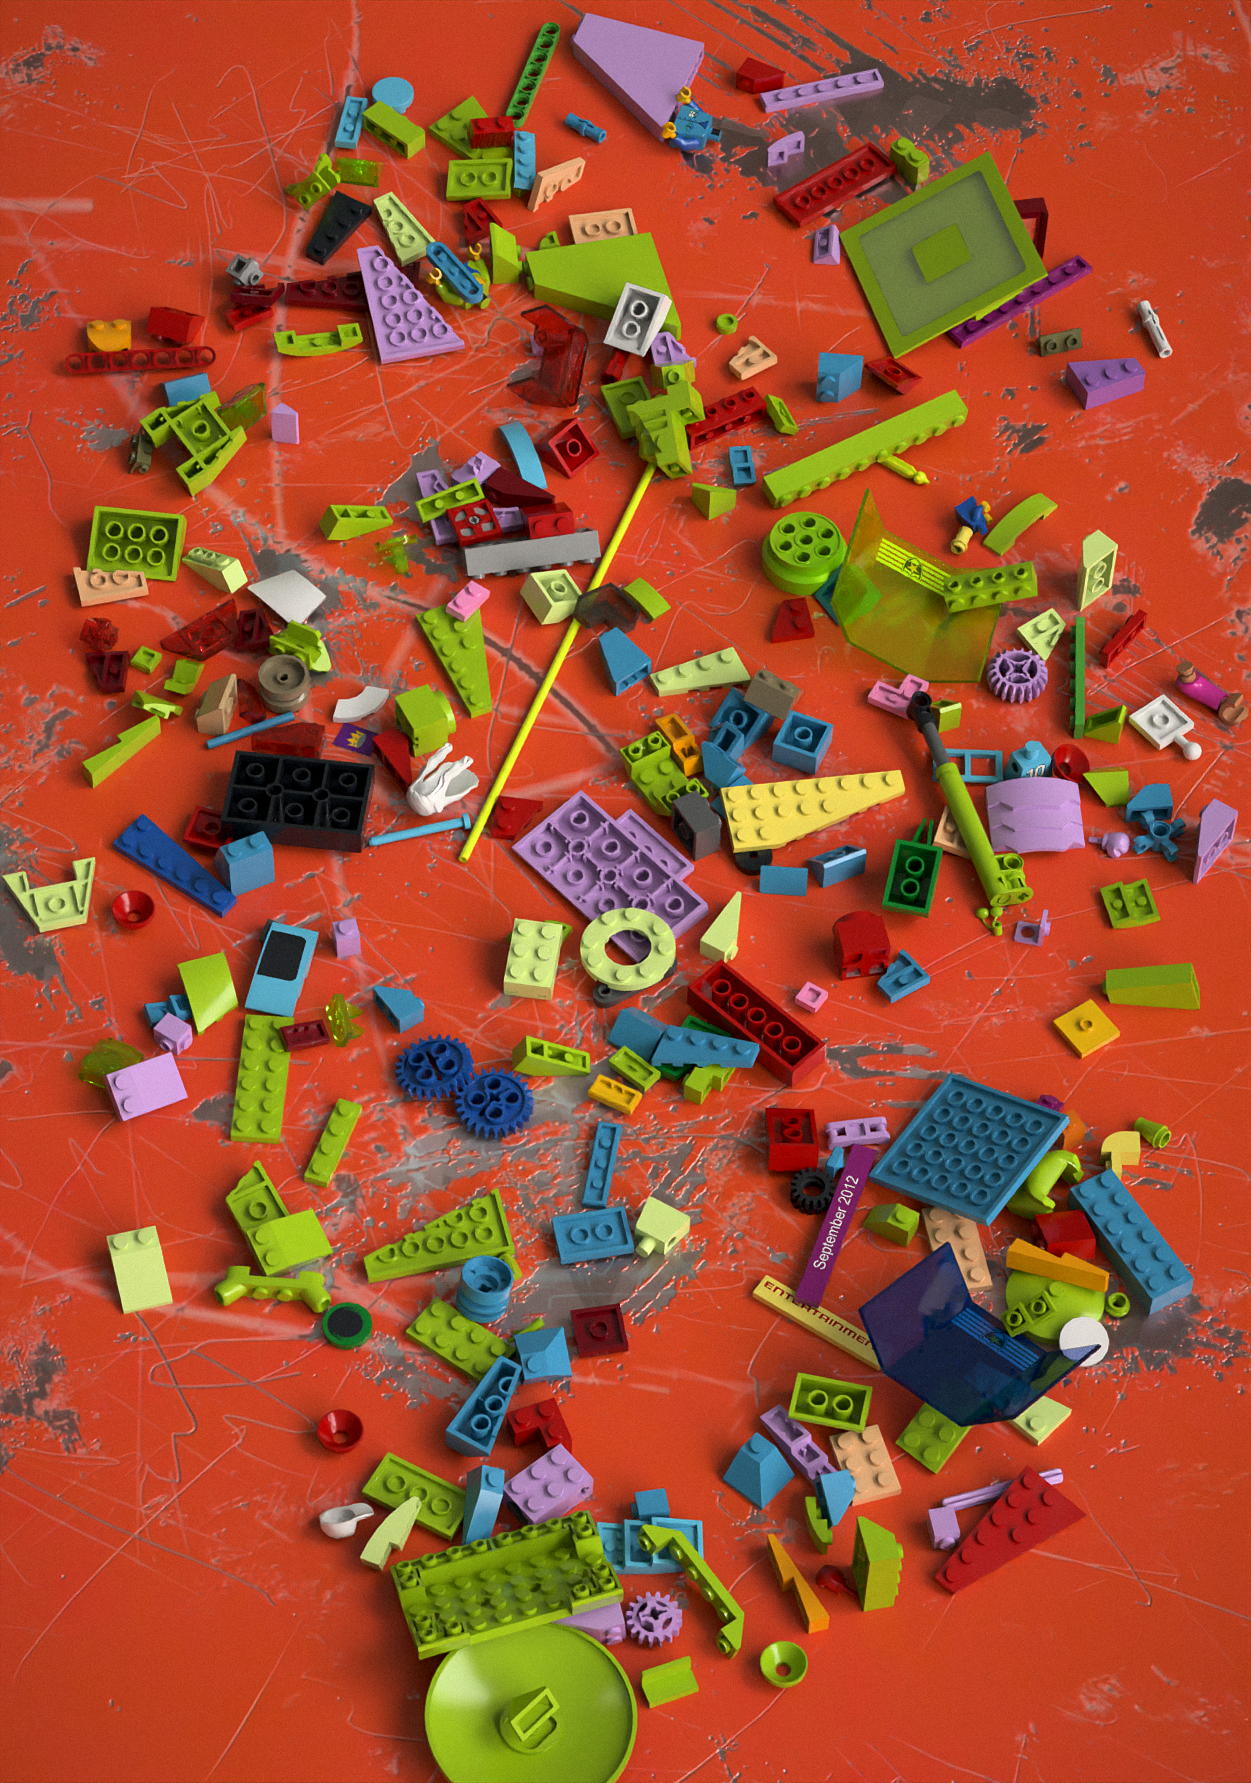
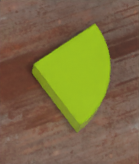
M555 231L547 233L546 237L539 243V250L560 247Z

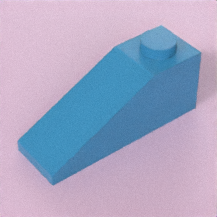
M481 1465L467 1472L462 1546L478 1539L491 1538L503 1497L505 1470Z

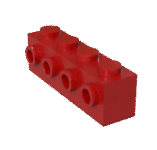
M752 386L732 396L722 398L711 405L704 406L705 420L684 425L688 448L691 451L765 419L767 403Z

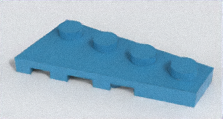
M668 1025L652 1058V1066H661L662 1063H673V1066L683 1067L684 1063L697 1064L698 1067L719 1064L720 1067L752 1068L760 1048L758 1043Z

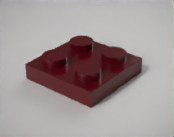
M620 1303L570 1310L579 1358L629 1351Z

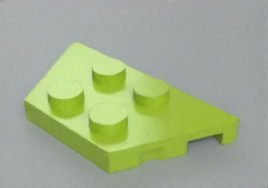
M259 1160L254 1162L251 1170L246 1176L242 1177L235 1190H232L225 1199V1204L244 1238L246 1231L269 1221L290 1215Z

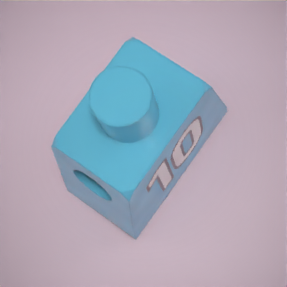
M1028 741L1025 747L1010 754L1003 778L1005 781L1028 777L1051 778L1053 776L1051 757L1040 742Z

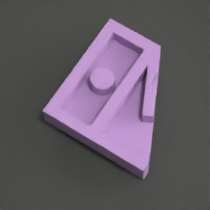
M670 332L657 333L649 347L653 364L693 359L694 368L696 367V359L694 357L691 358L685 352L686 348L681 343H678Z

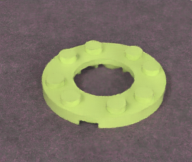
M633 907L620 908L605 912L588 925L581 938L580 955L586 972L595 981L599 980L607 984L608 988L634 991L650 987L664 978V974L674 963L676 944L672 930L659 916ZM623 930H630L632 932L634 930L648 938L651 943V951L648 957L641 963L623 966L614 963L608 958L605 953V944L617 932Z

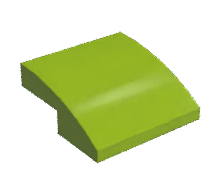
M1146 878L1127 885H1123V882L1120 881L1100 888L1114 929L1142 926L1161 920Z

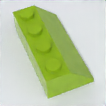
M859 1516L856 1522L851 1568L863 1612L894 1606L895 1596L898 1595L897 1584L900 1583L899 1571H902L900 1559L904 1558L901 1543H896L893 1533L869 1519Z

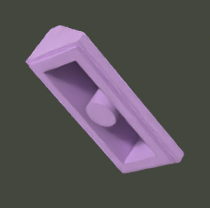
M834 224L815 230L813 256L815 264L838 265L840 262V231Z
M282 402L271 411L273 441L291 444L299 443L298 413Z

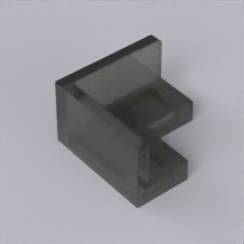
M610 582L579 595L572 616L586 629L604 623L611 630L617 627L625 634L635 629L641 610Z

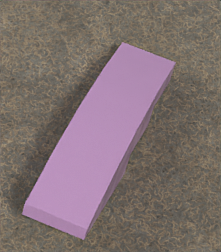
M778 1404L760 1416V1421L806 1479L814 1486L813 1479L818 1476L838 1472L828 1463V1456L812 1441L811 1434L797 1420L788 1418L789 1412Z

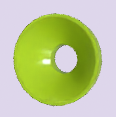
M779 1641L765 1648L760 1658V1668L763 1677L770 1684L787 1688L797 1685L802 1681L807 1672L808 1660L800 1646L789 1641ZM780 1665H786L790 1668L791 1673L787 1676H779L775 1669Z

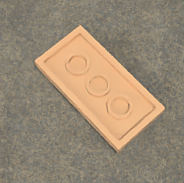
M938 1207L922 1209L921 1216L943 1298L992 1290V1281L976 1222Z

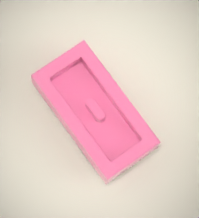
M471 580L449 602L445 612L465 622L489 598L490 591Z

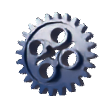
M441 1034L436 1039L429 1035L428 1041L419 1038L420 1044L418 1045L410 1043L412 1049L404 1048L405 1055H399V1062L395 1063L397 1069L395 1070V1075L403 1092H408L411 1098L417 1095L418 1100L426 1096L427 1101H430L432 1096H436V1099L440 1100L442 1094L449 1097V1091L451 1090L457 1093V1086L465 1087L464 1080H470L469 1073L474 1071L471 1052L469 1048H466L465 1042L460 1043L459 1038H455L452 1041L450 1035L442 1039ZM428 1054L431 1055L436 1070L439 1072L440 1077L442 1079L441 1081H439L435 1075V1071L427 1057Z
M494 1067L491 1068L490 1073H487L483 1068L481 1071L482 1075L480 1076L473 1072V1080H465L466 1086H459V1092L456 1093L455 1109L456 1116L460 1117V1124H467V1131L475 1129V1136L483 1132L485 1139L488 1138L489 1134H493L495 1140H497L498 1134L501 1133L504 1138H507L508 1131L515 1135L516 1127L524 1129V1122L530 1121V1115L533 1114L534 1106L532 1089H528V1082L522 1083L521 1075L513 1078V1071H510L507 1075L504 1074V1068H501L499 1073L495 1072Z

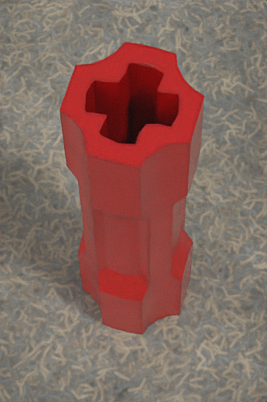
M613 348L600 374V380L605 385L619 382L630 352Z

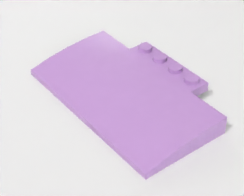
M582 790L512 846V850L590 922L605 912L633 907L659 916L668 924L676 940L709 914L708 904L682 881L694 871V865L633 810L629 809L615 821ZM623 930L609 938L636 964L645 960L651 951V943L648 938L634 930L632 932L630 930Z

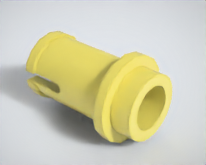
M960 527L956 538L951 541L950 546L953 553L960 555L966 552L968 548L967 543L973 534L969 527Z

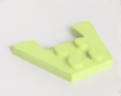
M95 857L73 861L72 867L75 881L29 889L26 872L24 871L2 875V880L39 932L87 923L96 861Z

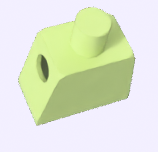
M649 1196L635 1226L634 1239L639 1242L636 1252L642 1257H648L652 1250L662 1255L666 1254L688 1233L690 1229V1216Z

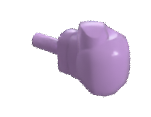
M1122 832L1105 833L1103 838L1089 837L1090 843L1102 844V849L1107 850L1112 858H1118L1125 854L1130 846L1128 835Z

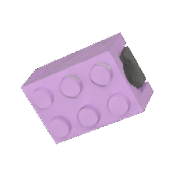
M559 1444L506 1482L501 1502L506 1508L508 1507V1510L523 1526L540 1524L551 1518H560L593 1493V1478Z

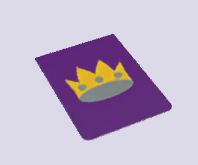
M344 723L333 745L370 756L373 752L372 738L379 734Z

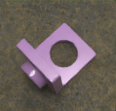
M1044 909L1041 925L1018 921L1014 941L1042 947L1044 936H1049L1051 922H1047L1049 910ZM1026 928L1031 929L1034 932V936L1025 938L1021 935V931Z

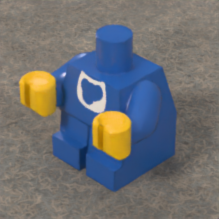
M971 496L954 507L956 519L962 526L969 527L973 534L979 531L981 535H984L988 532L986 525L991 524L993 520L986 513L991 509L986 501L977 506L976 499Z

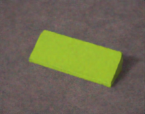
M477 477L416 501L414 504L422 523L446 514L447 509L473 503L485 497Z

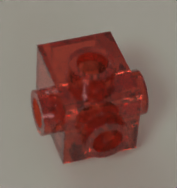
M86 618L79 640L89 644V648L94 651L102 652V650H109L117 643L119 628L113 626V622L106 618Z

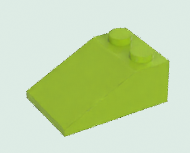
M313 1209L269 1221L246 1231L245 1234L247 1246L261 1275L265 1277L279 1278L334 1253Z

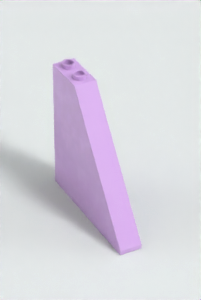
M586 13L584 19L579 21L577 33L573 34L570 45L573 46V56L659 141L664 142L666 138L662 137L663 125L666 122H674L682 105L681 102L676 100V95L682 87L690 88L704 58V43Z

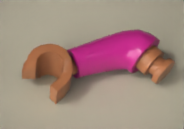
M1189 661L1177 665L1176 669L1179 676L1176 679V683L1182 693L1219 711L1220 718L1228 725L1236 726L1249 716V709L1240 704L1243 699L1242 694L1232 693L1228 697L1227 693L1202 677L1198 671H1195L1193 664Z

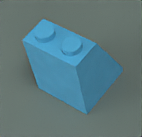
M264 831L219 847L213 859V865L224 885L235 896L275 882L273 847Z

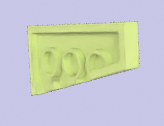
M733 647L650 674V682L659 697L685 694L689 690L695 689L700 690V692L709 691L711 687L722 686L723 689L732 688V685L735 684L749 686L752 681Z

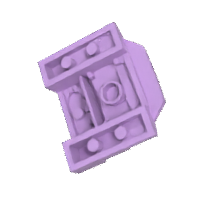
M1028 777L999 782L985 788L991 847L994 852L1013 851L1020 854L1036 851L1065 852L1067 849L1085 848L1080 809L1081 802L1077 783L1050 777Z

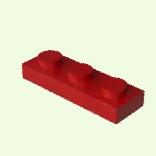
M1139 609L1134 616L1130 615L1124 627L1115 631L1112 640L1102 645L1099 651L1101 655L1099 665L1107 669L1145 628L1146 612Z

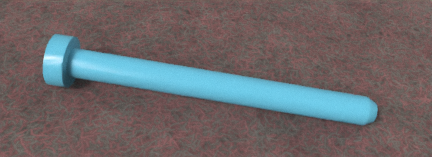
M463 813L461 818L370 837L368 842L370 846H377L463 826L466 830L471 828L468 813Z

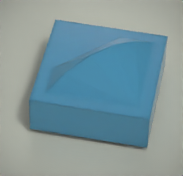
M834 1147L825 1164V1171L828 1172V1177L831 1176L834 1179L838 1170L844 1166L843 1148Z

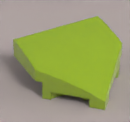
M135 690L134 698L131 702L132 706L165 719L168 718L170 712L180 716L183 710L181 706L141 690Z

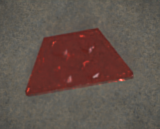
M232 598L159 641L161 648L203 662L240 640L235 600Z

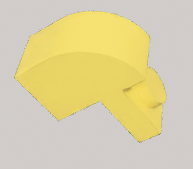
M1120 1131L1111 1134L1104 1140L1099 1164L1105 1165V1171L1111 1168L1119 1180H1121L1122 1165H1138L1141 1152L1140 1133L1137 1131Z

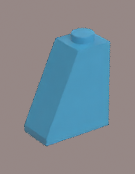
M617 627L604 632L599 637L598 652L615 696H618L651 674L652 660Z

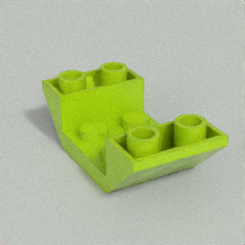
M656 731L620 749L619 754L631 783L656 814L671 816L673 800L695 790L705 798L709 796V793L697 778L690 781L670 758L671 746L661 733Z

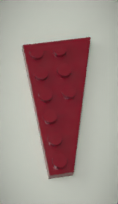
M420 261L413 262L412 266L406 267L395 265L400 273H403L417 290ZM361 271L347 273L346 277L335 278V275L328 276L327 280L322 281L310 279L287 283L284 299L285 305L370 312Z

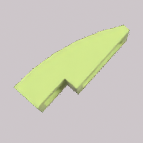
M413 1496L400 1505L377 1528L360 1556L364 1565L382 1571L392 1548L399 1551L403 1550L422 1505L418 1497Z

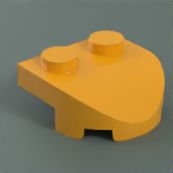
M117 319L112 322H104L102 320L87 322L88 350L90 352L94 350L98 352L121 351L125 348L130 350L132 347L131 321Z

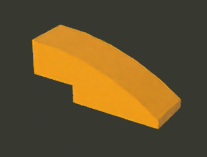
M673 713L656 719L655 725L671 746L670 755L685 776L704 771L702 751L695 744L694 735L678 715Z

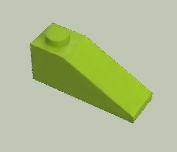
M329 505L319 522V526L327 540H348L390 526L393 520L384 506Z
M525 1036L512 1050L514 1071L532 1076H588L591 1073L590 1053L530 1036Z

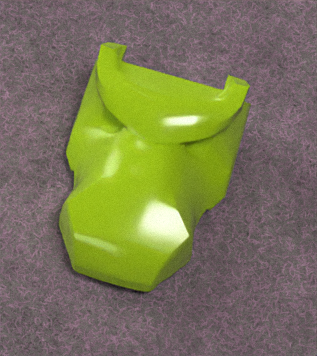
M1066 1150L1046 1152L1006 1203L1010 1212L1029 1218L1033 1222L1034 1215L1053 1213L1052 1209L1055 1203L1046 1195L1059 1176L1067 1183L1076 1185L1084 1175L1080 1169L1081 1165L1076 1154Z

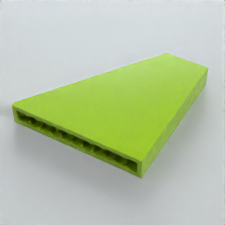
M651 232L525 252V262H522L523 273L528 275L527 286L529 290L533 291L535 299L612 321L625 284L628 282L664 294L672 301L665 321L658 333L670 332L676 341L681 340V323Z

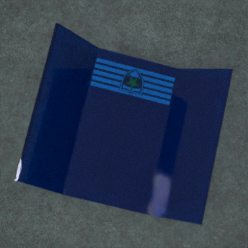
M948 1241L858 1310L882 1373L960 1427L1016 1419L1101 1348L1100 1344L1046 1352L1021 1334L1011 1337L1001 1320L972 1301L955 1254Z

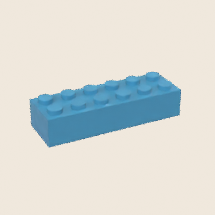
M1111 1168L1070 1188L1067 1205L1071 1211H1083L1096 1237L1097 1246L1149 1315L1191 1294L1194 1278Z

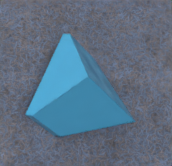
M728 721L710 728L707 742L715 743L735 760L743 755L744 734Z

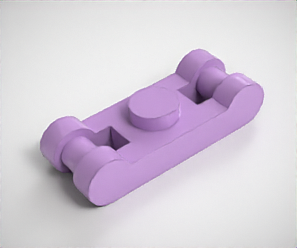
M885 1117L831 1122L824 1126L825 1135L829 1138L827 1140L828 1149L832 1151L836 1146L842 1148L853 1146V1144L864 1145L873 1143L885 1145L890 1142L889 1132L886 1131L887 1121ZM844 1132L845 1134L843 1136H838V1133Z

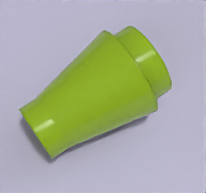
M1143 1117L1138 1118L1134 1124V1130L1138 1131L1153 1147L1163 1148L1171 1138V1131L1165 1125L1146 1120Z

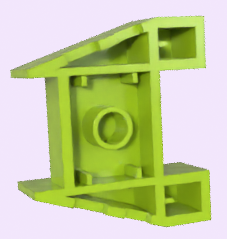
M215 391L200 395L199 398L185 402V400L177 402V405L169 408H158L140 420L144 433L156 448L176 436L192 458L176 468L180 481L192 496L213 482L247 440L241 425L230 432L214 411V409L221 405Z

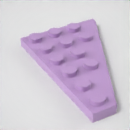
M378 245L357 249L381 364L465 349L463 339L461 340L454 333L453 328L445 323L443 317L433 306L431 307L427 303L423 295L414 288V285L403 273H400L391 259L384 255L383 250Z

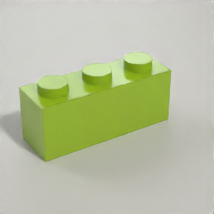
M379 100L362 113L363 129L406 159L411 158L425 147V131Z

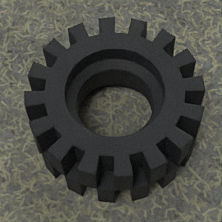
M808 1167V1172L805 1169L800 1170V1175L796 1173L791 1181L790 1201L794 1203V1208L798 1209L800 1207V1212L803 1214L805 1210H808V1215H812L813 1211H816V1215L821 1214V1209L826 1212L828 1206L830 1207L835 1192L833 1178L831 1176L828 1177V1172L826 1171L821 1174L820 1168H817L816 1172H814L813 1167ZM808 1186H815L821 1189L822 1193L818 1196H808L803 1192V1189Z

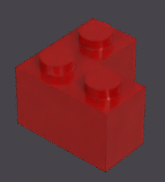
M555 1398L506 1413V1428L515 1449L539 1441L544 1454L561 1444L572 1455V1438Z

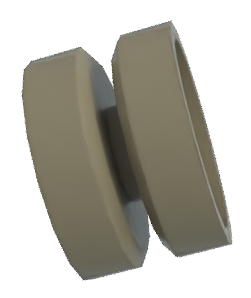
M286 654L276 655L267 659L260 666L258 673L259 694L261 702L267 709L275 713L285 714L290 711L293 713L303 708L308 702L310 687L308 668L301 659Z

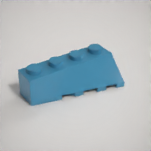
M502 1355L498 1357L446 1429V1446L466 1457H489L510 1399L522 1382V1366Z

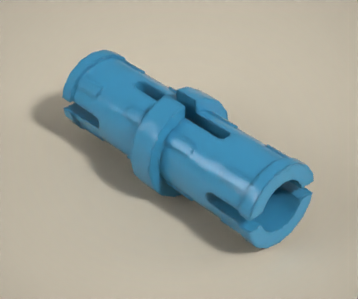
M573 113L567 115L565 119L566 126L577 130L582 136H588L599 143L603 142L606 137L605 130L596 127L590 120L581 119Z

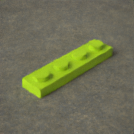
M338 1099L306 1170L304 1181L328 1188L362 1112V1105Z

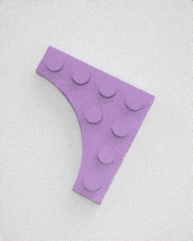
M438 469L416 473V481L422 499L449 488L442 480ZM518 507L492 508L503 533L523 529V521ZM446 514L429 521L436 545L457 542Z

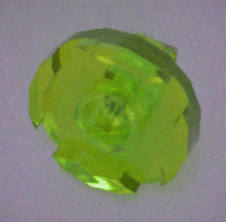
M413 534L411 537L409 535L387 539L384 544L377 542L373 545L376 554L391 552L394 568L398 575L409 572L404 548L417 545L419 542L417 534Z

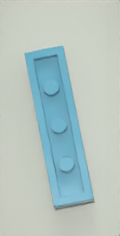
M515 131L513 136V187L532 190L536 176L535 134L527 131Z

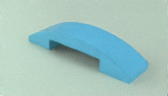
M519 421L498 426L504 444L508 445L519 470V477L541 489L547 488L538 455L524 426Z

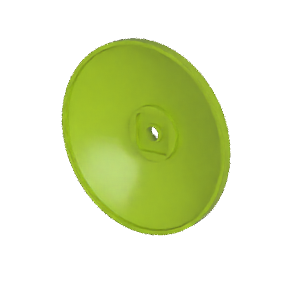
M549 1622L450 1651L438 1667L428 1690L425 1704V1734L433 1760L448 1783H615L624 1771L634 1747L637 1731L636 1700L632 1686L622 1666L601 1643L577 1628ZM546 1686L560 1707L524 1742H521L508 1723L511 1700Z

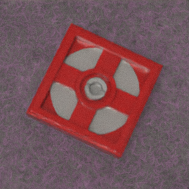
M488 499L446 510V517L460 547L503 536V531Z

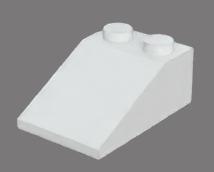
M626 282L603 343L644 357L663 325L672 301L664 294Z

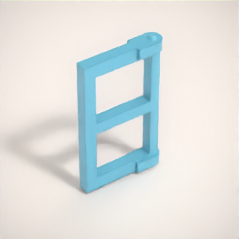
M945 749L948 757H964L965 775H961L964 782L996 784L1004 781L1002 751ZM971 758L995 759V776L971 775ZM933 760V776H932V779H933V782H939V781L937 780L936 775H935V771H936L937 767H936V764H935L934 760Z

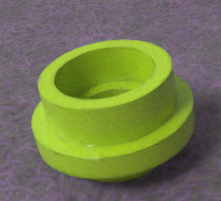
M1116 1292L1107 1297L1105 1309L1110 1315L1121 1317L1128 1313L1130 1302L1126 1295Z

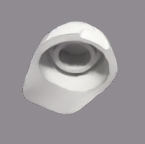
M364 1503L332 1508L319 1516L320 1527L327 1536L335 1539L354 1535L357 1522L374 1515V1511L369 1505Z

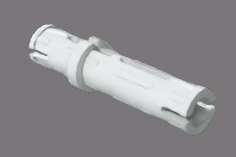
M1149 301L1140 302L1136 308L1142 317L1144 328L1148 330L1158 350L1159 356L1161 358L1170 356L1173 350L1159 325L1158 316L1154 314Z

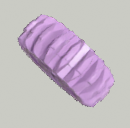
M1013 647L1011 651L1004 648L1002 654L997 652L995 658H991L986 671V680L990 690L994 691L995 696L1001 695L1002 701L1010 699L1011 704L1014 700H1018L1021 704L1023 700L1030 703L1032 697L1037 699L1039 694L1045 690L1048 681V670L1045 667L1044 661L1040 660L1039 655L1033 656L1032 650L1024 652L1023 647L1020 651L1015 650ZM1001 672H1003V673L1005 674V675H1004V676H1005L1004 678L1001 676V674H1000Z

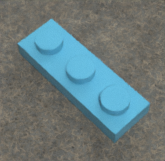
M347 96L335 139V147L356 149L362 129V113L368 107L367 98Z

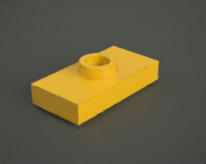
M599 1074L588 1090V1097L631 1116L642 1098V1093Z

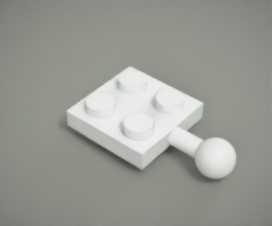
M1164 694L1129 716V723L1158 750L1175 741L1183 748V754L1188 760H1196L1200 757L1202 752L1200 745L1195 742H1189L1182 736L1193 729L1194 722Z

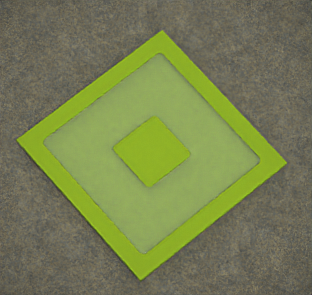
M989 151L839 234L895 359L1048 276Z

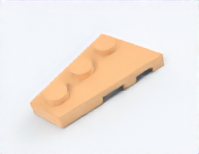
M578 157L537 173L534 178V186L527 208L535 212L539 209L538 204L543 201L549 202L553 199L555 192L558 190L563 192L580 180L586 161Z

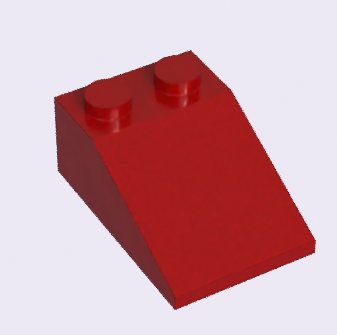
M765 1108L768 1170L775 1172H800V1170L805 1169L808 1172V1167H813V1171L816 1172L819 1141L814 1109Z

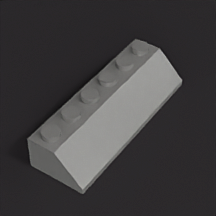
M592 527L575 529L573 534L538 539L522 536L480 542L464 547L459 546L465 574L471 576L472 579L485 578L487 573H494V576L506 575L508 570L515 569L516 573L528 572L529 567L538 566L539 570L549 569L551 564L560 563V566L573 565V561L582 560V563L595 562V558L601 557L598 530Z

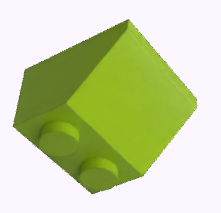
M489 223L493 284L519 283V274H523L522 261H518V258H521L520 245H516L514 235L495 223Z

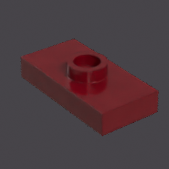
M322 1019L280 1027L277 1031L285 1052L325 1045L330 1042V1037Z

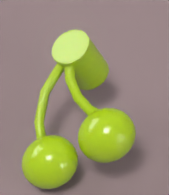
M999 906L991 908L990 914L994 917L992 927L988 926L984 920L988 917L989 911L986 908H979L976 911V916L982 919L987 928L993 930L994 935L1000 936L1003 933L1002 925L996 919L1003 914L1002 908Z

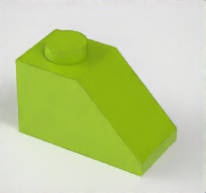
M899 1203L876 1205L864 1221L863 1227L907 1248L918 1230L920 1213Z

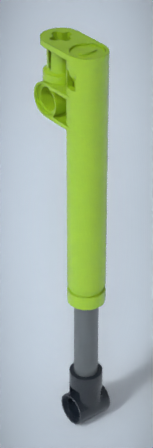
M915 692L907 707L906 715L915 722L918 731L924 736L937 767L935 775L991 906H1006L1028 901L1032 898L1034 892L1025 883L1026 877L1022 870L1024 865L1023 859L1015 853L994 854L958 767L955 763H951L936 729L937 721L930 707L932 699L926 692Z

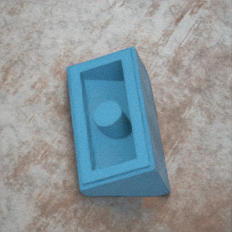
M762 865L759 892L764 894L806 896L808 869Z

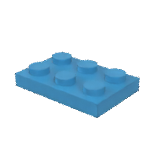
M624 1206L551 1218L561 1264L634 1253V1244Z

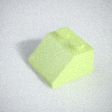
M566 569L530 573L520 590L521 595L541 625L559 623L588 602Z

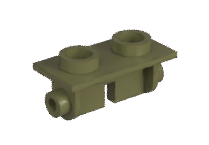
M1072 328L1067 331L1044 336L1040 335L1036 339V345L1040 347L1041 357L1082 348L1081 328Z
M140 427L136 435H132L129 447L132 448L127 462L130 464L129 474H132L134 469L139 470L141 473H147L151 468L153 443L146 434H142V427Z

